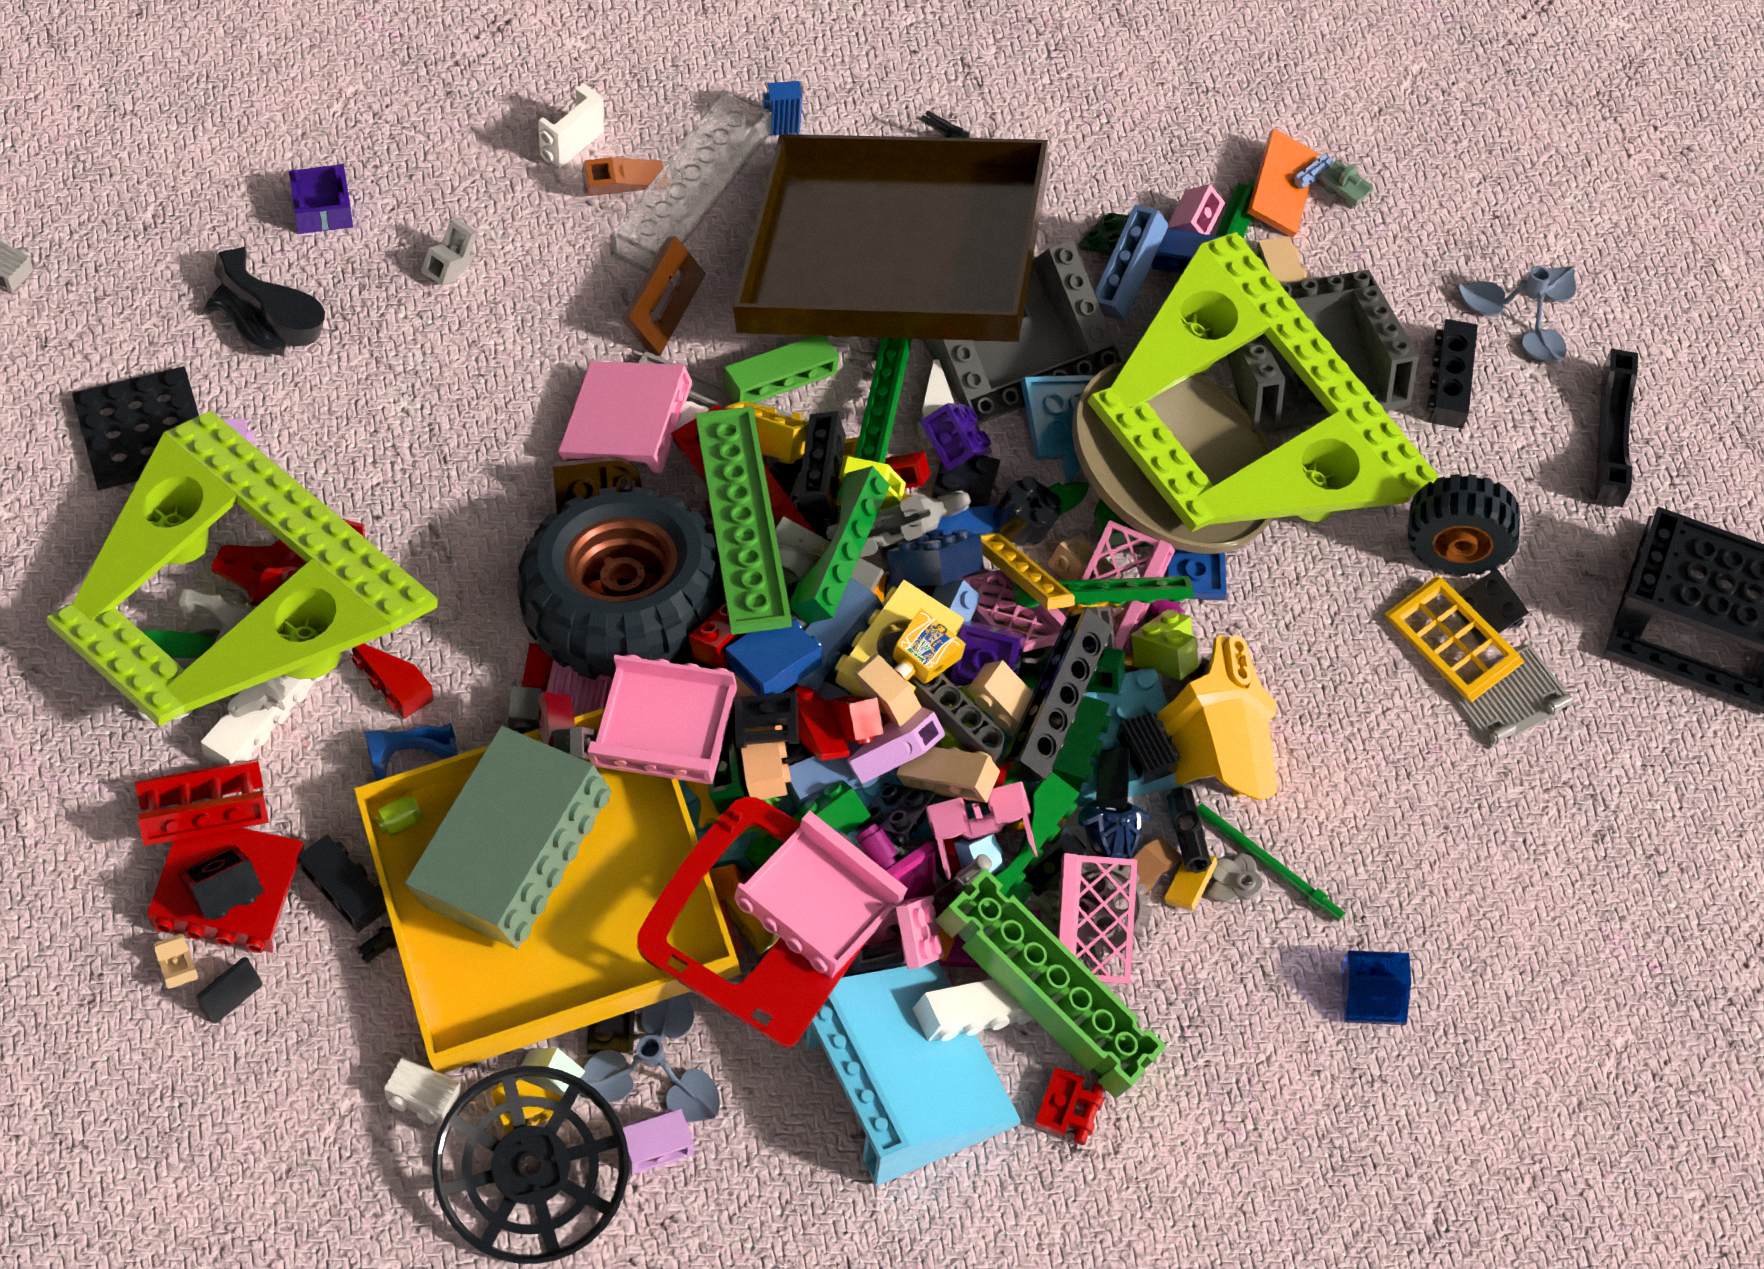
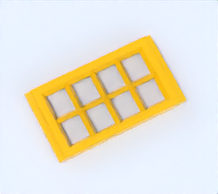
M1438 575L1385 613L1388 622L1470 703L1524 663L1520 654ZM1439 593H1442L1453 605L1436 617L1424 604ZM1420 608L1432 621L1415 632L1404 619ZM1456 610H1459L1470 623L1453 634L1441 621ZM1437 625L1449 638L1435 649H1432L1421 636ZM1476 627L1487 640L1470 651L1459 638ZM1454 642L1466 656L1450 667L1438 654ZM1493 644L1505 657L1488 669L1476 655ZM1472 660L1483 673L1469 684H1466L1455 671Z

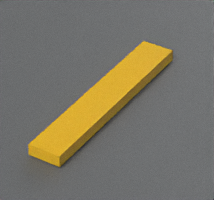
M999 532L981 535L982 554L1045 609L1051 610L1074 606L1075 596Z

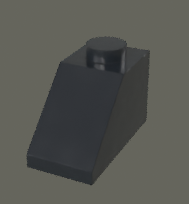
M1066 825L1060 829L1050 843L1047 841L1041 846L1040 849L1044 852L1033 866L1028 863L1022 871L1026 874L1024 881L1034 885L1032 892L1037 897L1060 879L1061 859L1064 853L1084 855L1086 846Z

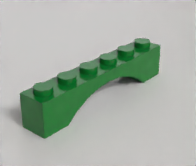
M874 466L846 473L837 494L841 504V515L836 533L820 560L798 582L792 595L789 607L806 624L833 618L890 484Z
M1053 772L1046 780L1041 781L1028 800L1031 810L1028 818L1038 857H1035L1032 853L1025 830L1020 849L1013 861L1004 871L995 876L1003 885L999 891L1004 896L1010 887L1016 889L1024 880L1026 874L1022 871L1029 863L1033 866L1041 857L1044 851L1040 847L1045 840L1050 843L1058 834L1061 828L1057 824L1062 817L1068 819L1078 807L1074 801L1080 793ZM964 887V888L955 896V898L952 900V902L959 896V894H960L966 887Z

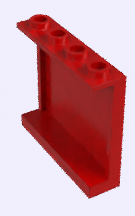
M246 828L174 840L147 913L151 927L162 933H171L172 931L183 933L188 938L194 940H201L202 938L214 940L222 946H243L254 953H262L263 951L273 953L272 939L297 865H299L298 855L305 851L303 841ZM236 845L250 859L264 893L258 895V898L248 905L241 906L239 904L229 909L228 914L222 918L205 920L199 913L178 872Z

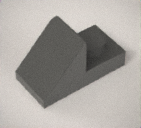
M570 727V729L553 731L554 748L582 760H590L588 748L590 741L596 742V729Z

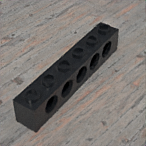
M1089 608L1068 613L1001 763L1027 783L1046 780L1052 773L1056 756L1064 746L1066 733L1076 718L1075 713L1080 701L1087 693L1086 688L1091 676L1097 670V662L1102 651L1108 645V637L1113 627Z

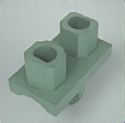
M1337 159L1327 170L1322 171L1319 175V179L1324 182V189L1331 194H1340L1344 197V204L1351 209L1360 204L1373 191L1374 187L1356 174L1358 171L1357 166L1351 164L1347 167Z

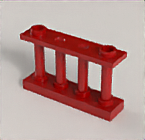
M258 759L135 781L140 810L148 809V812L137 813L144 846L269 823L263 790L254 792V789L264 788ZM242 792L241 795L223 798V795ZM211 798L208 801L192 803L193 800ZM180 804V806L161 809V806Z

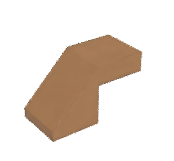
M1161 836L1145 845L1132 858L1138 860L1137 873L1140 880L1137 885L1146 884L1147 890L1142 895L1150 892L1160 875L1176 866L1182 858V855Z

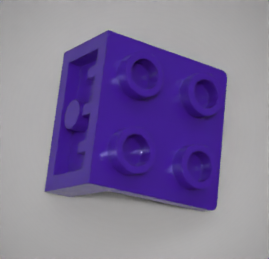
M947 403L920 420L947 470H952L974 455L988 456L992 453L990 448L991 441L988 435L983 430L980 431L975 422L977 421L975 412L970 406L965 404Z

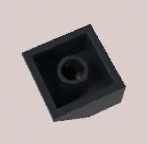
M236 845L178 872L199 913L205 920L222 918L228 914L229 909L239 904L241 906L248 905L254 902L258 895L264 893L250 859Z

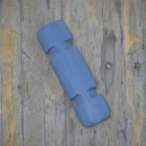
M1322 155L1294 176L1295 181L1293 182L1295 187L1298 186L1300 189H1304L1319 178L1322 171L1327 170L1332 165L1333 159Z

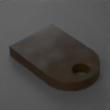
M602 457L552 463L556 513L558 515L561 514L562 508L565 507L564 503L575 497L582 496L586 500L597 496L599 489L616 487L617 492H632L634 487H642L641 478L636 467L621 457ZM625 478H631L635 481L634 486L629 490H623L619 487L620 482Z

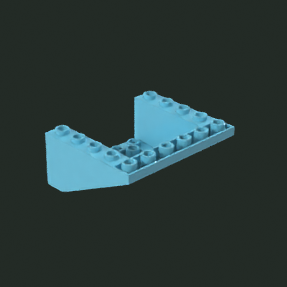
M937 960L915 969H908L907 966L841 978L802 1035L808 1050L822 1045L866 1134L862 1159L875 1186H879L1019 1126L1021 1122L976 1034L968 1036L967 1033L960 1034L948 1041H941V1039L927 1041L913 1012V1007L924 993L951 987Z

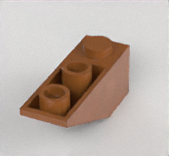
M609 157L585 160L582 168L586 196L666 188L663 162L660 160Z

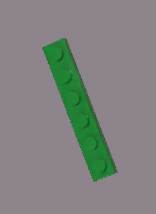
M1189 576L1058 581L1075 596V603L1086 606L1095 605L1097 602L1124 604L1126 601H1139L1141 603H1152L1155 600L1166 599L1171 602H1181L1185 599L1193 598V585ZM1013 583V596L1016 606L1021 605L1025 608H1034L1041 605L1019 585Z

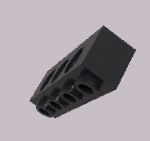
M1445 319L1442 329L1436 330L1434 345H1438V351H1434L1432 358V367H1436V371L1431 374L1429 389H1433V395H1429L1427 411L1431 412L1430 423L1461 429L1465 425L1470 407L1478 324Z
M838 411L810 414L797 498L806 521L834 518L840 480L839 474L846 439Z

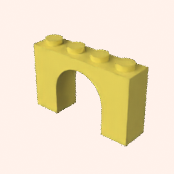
M903 580L898 588L893 586L884 599V602L887 604L882 611L878 608L874 611L868 621L870 627L867 632L860 631L851 645L854 648L849 656L844 654L835 667L838 671L835 682L855 695L866 696L854 672L875 653L878 654L877 643L884 636L893 632H905L921 608L955 635L960 631L964 618ZM907 681V683L911 686L913 692H915L916 686L912 685ZM878 700L879 711L888 716L881 701Z

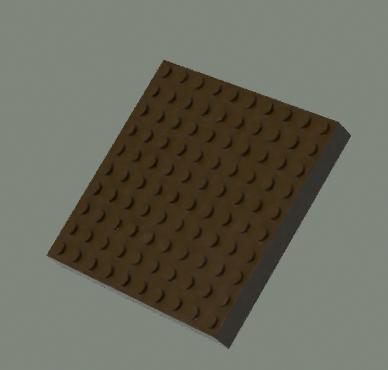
M779 134L733 304L736 333L1019 342L1049 171L1048 140Z

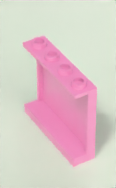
M591 361L587 372L583 375V384L579 395L575 398V407L572 415L567 420L564 438L559 443L558 452L560 457H562L564 462L574 461L575 459L621 457L628 461L646 462L651 473H662L673 442V437L670 433L677 430L692 385V380L685 365Z
M631 654L625 656L614 655L616 671L596 742L590 741L588 748L591 763L595 767L712 785L737 690L734 672L724 668H701L692 663L684 665L674 664L664 659H641Z
M809 811L802 818L797 831L745 885L740 882L737 886L734 900L742 911L747 914L751 913L759 919L762 926L768 932L776 933L780 936L790 950L798 954L801 953L807 958L816 971L822 974L825 973L832 979L894 912L896 907L903 902L907 887Z

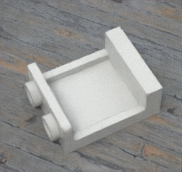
M584 83L576 88V107L560 121L552 124L543 117L538 121L540 155L546 162H551L560 169L604 132L603 97Z

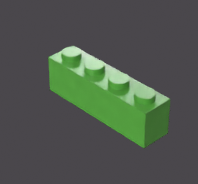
M808 336L803 340L789 345H782L777 349L766 353H759L754 357L725 366L722 386L734 403L742 401L756 403L835 375L837 373L839 354L826 336Z

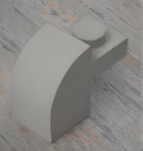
M457 218L450 220L442 244L428 249L420 272L440 285L455 281L467 270L475 256V253L471 250L478 232Z

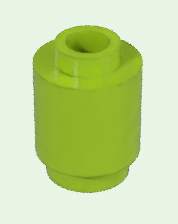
M413 795L407 798L402 796L378 808L377 810L380 815L374 817L382 834L388 831L390 836H393L417 824V820L423 818V815Z

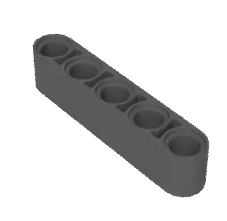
M892 658V668L894 669L899 663ZM942 673L928 682L931 686H923L922 682L914 675L908 680L909 683L916 686L914 694L919 704L924 708L934 711L940 724L969 752L981 751L990 755L994 763L999 761L1004 744L1003 732ZM942 703H950L952 706H944ZM963 723H971L974 726L968 727L963 725ZM985 743H991V744H993V745H995V746H994V747H988V746H985L984 744H985Z

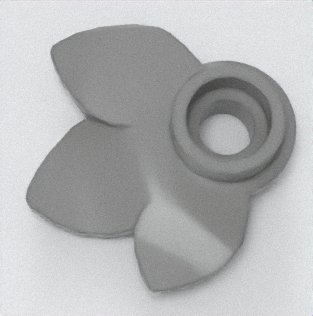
M1240 852L1233 861L1228 858L1217 859L1218 863L1212 873V877L1216 882L1206 891V895L1209 898L1228 903L1238 897L1243 900H1252L1259 895L1262 890V879L1256 873L1257 865L1251 856ZM1251 882L1249 885H1243V883Z

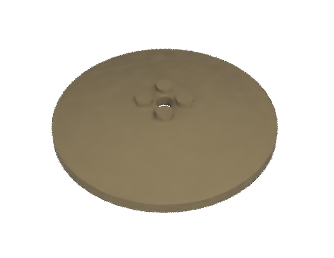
M1126 361L1111 365L1093 377L1075 404L1072 417L1074 448L1081 468L1091 486L1107 506L1123 521L1140 533L1158 541H1165L1175 549L1200 554L1225 553L1239 549L1256 539L1268 526L1272 518L1212 524L1190 532L1087 402L1092 394L1111 387ZM1198 373L1147 401L1201 471L1208 477L1213 486L1273 451L1262 429L1257 428L1255 433L1252 432L1248 411L1241 403L1222 387Z

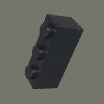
M327 834L298 855L300 870L350 926L359 933L387 912L382 888L378 883L372 884L367 878L368 874L359 862L353 863L348 857L349 853L345 846L339 840L334 842Z

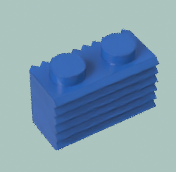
M800 81L767 83V92L762 93L763 109H766L761 110L762 125L767 126L770 136L784 133L799 134L802 112Z

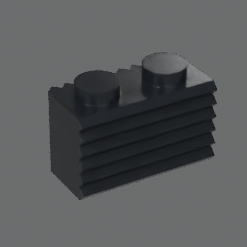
M1152 712L1125 722L1122 721L1119 724L1116 735L1117 740H1119L1122 748L1130 747V764L1142 785L1176 772L1180 760L1178 750L1175 745H1169L1163 722L1161 720L1156 721Z

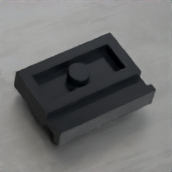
M635 1010L588 1025L587 1054L595 1055L600 1051L613 1050L633 1055Z

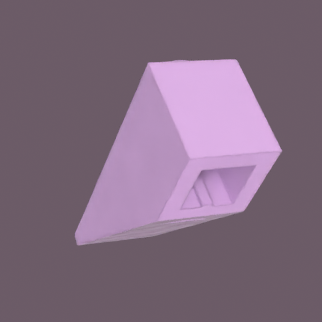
M922 707L901 727L889 722L883 728L884 734L874 736V741L863 745L847 762L858 782L863 784L925 754L946 733L934 711Z

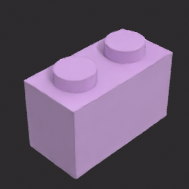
M671 1109L664 1110L656 1114L654 1118L645 1121L636 1119L628 1122L623 1127L627 1140L629 1167L632 1175L694 1155V1142L682 1109L676 1111Z

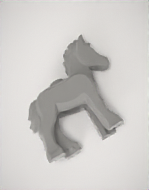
M958 490L938 496L936 500L926 495L919 497L914 495L902 500L896 506L879 511L860 557L875 554L879 549L904 540L911 541L923 536L928 531L938 528L942 517L948 518L969 508L968 504H970L971 500L968 493ZM839 523L827 527L826 535L831 541Z
M185 588L179 600L182 612L190 614L203 612L210 614L211 617L193 618V621H188L185 630H182V632L206 636L219 634L215 641L216 643L255 608L248 602L244 605L241 601L231 600L230 604H228L220 595H207ZM198 658L172 659L185 670ZM278 676L237 692V695L228 703V712L233 717H241L253 711L269 710L272 706L285 710L282 700L285 699L286 687L282 685L284 683L283 680Z

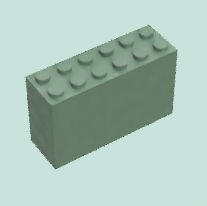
M501 725L406 880L405 885L426 909L518 950L521 943L529 937L531 926L537 916L545 910L547 899L553 889L561 883L563 872L569 862L577 856L579 845L585 835L591 832L594 820L601 808L607 805L611 789L592 763Z

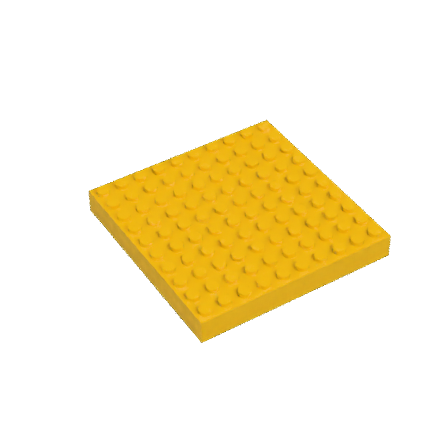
M605 708L574 717L575 727L596 729L597 738ZM539 729L523 734L542 742ZM489 745L354 788L427 1055L434 1071L443 1074L692 991L679 983L671 975L649 964L641 957L637 949V935L645 919L671 878L698 843L678 779L596 767L611 789L609 801L604 808H601L594 820L591 832L585 835L579 845L577 856L569 862L563 872L561 883L553 889L547 899L545 910L537 916L531 926L529 937L521 943L518 950L426 909L405 885L406 880ZM413 795L423 818L417 820V824L393 836H390L388 831L382 834L374 818L380 815L377 809L402 796L407 798ZM708 872L676 919L667 936V941L674 948L726 980L742 973ZM673 957L667 963L681 973L687 967Z

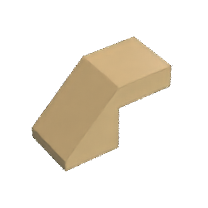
M875 653L854 672L865 695L877 697L881 701L894 725L901 727L922 708L911 686L879 654Z

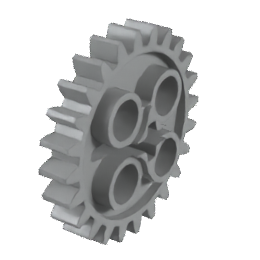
M1089 863V869H1085L1083 865L1081 866V875L1089 885L1102 874L1094 863ZM1101 864L1105 870L1109 868L1107 864ZM1117 865L1109 872L1110 876L1120 887L1129 880L1130 867L1126 866L1120 871L1119 865ZM1137 873L1133 936L1136 935L1143 938L1144 932L1140 926L1148 927L1150 925L1149 920L1143 916L1152 914L1151 907L1144 905L1150 903L1151 899L1150 895H1142L1147 890L1146 884L1137 885L1140 880ZM1105 876L1097 882L1105 885V889L1097 893L1103 901L1117 890ZM1080 882L1081 893L1086 888L1082 882ZM1129 884L1123 889V891L1127 895L1129 890ZM1055 890L1054 897L1059 900L1060 890ZM1088 890L1084 895L1090 901L1079 898V906L1088 910L1087 915L1096 909L1095 905H1100ZM1120 893L1107 903L1118 918L1127 911V909L1120 910L1115 907V903L1118 900L1124 899ZM1059 901L1051 903L1053 910L1058 911ZM1100 910L1099 913L1096 912L1090 918L1098 928L1102 924H1112L1115 921L1105 910ZM1058 912L1052 915L1053 922H1058ZM1127 916L1123 918L1125 920V922L1123 923L1125 926L1127 924ZM1078 918V924H1079L1084 918ZM1087 921L1077 931V937L1085 946L1098 936ZM1118 924L1114 926L1110 934L1105 935L1115 948H1118L1126 941V933ZM1133 937V945H1132L1133 947L1136 946L1134 937ZM1102 938L1088 949L1090 952L1095 950L1098 959L1101 958L1103 951L1107 950L1108 955L1113 952ZM1125 947L1120 950L1123 954L1125 953Z

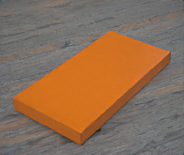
M1273 128L1267 138L1247 213L1291 238L1294 237L1298 232L1310 186L1309 184L1304 189H1300L1298 186L1295 187L1293 184L1295 181L1294 176L1316 161L1318 153Z

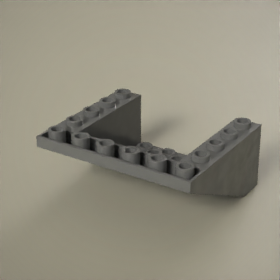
M1073 240L1048 248L1033 259L1019 342L921 339L933 360L939 359L946 381L959 403L970 406L977 416V421L975 422L977 425L1026 407L1021 381L1024 377L1097 375L1105 368L1122 362Z
M1370 270L1280 284L1288 295L1296 301L1298 307L1307 318L1314 323V326L1322 336L1330 342L1332 348L1341 359L1348 364L1355 376L1366 386V389L1374 399L1382 405L1384 411L1411 407L1419 356ZM1265 334L1227 355L1241 405L1248 411L1253 433H1255L1257 428L1262 429L1263 432H1270L1320 423L1331 416Z

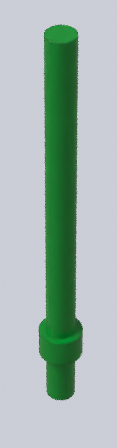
M1201 803L1198 806L1197 810L1201 818L1309 899L1308 903L1315 909H1322L1337 922L1343 919L1346 912L1327 899L1329 895L1319 888L1314 889L1206 805Z

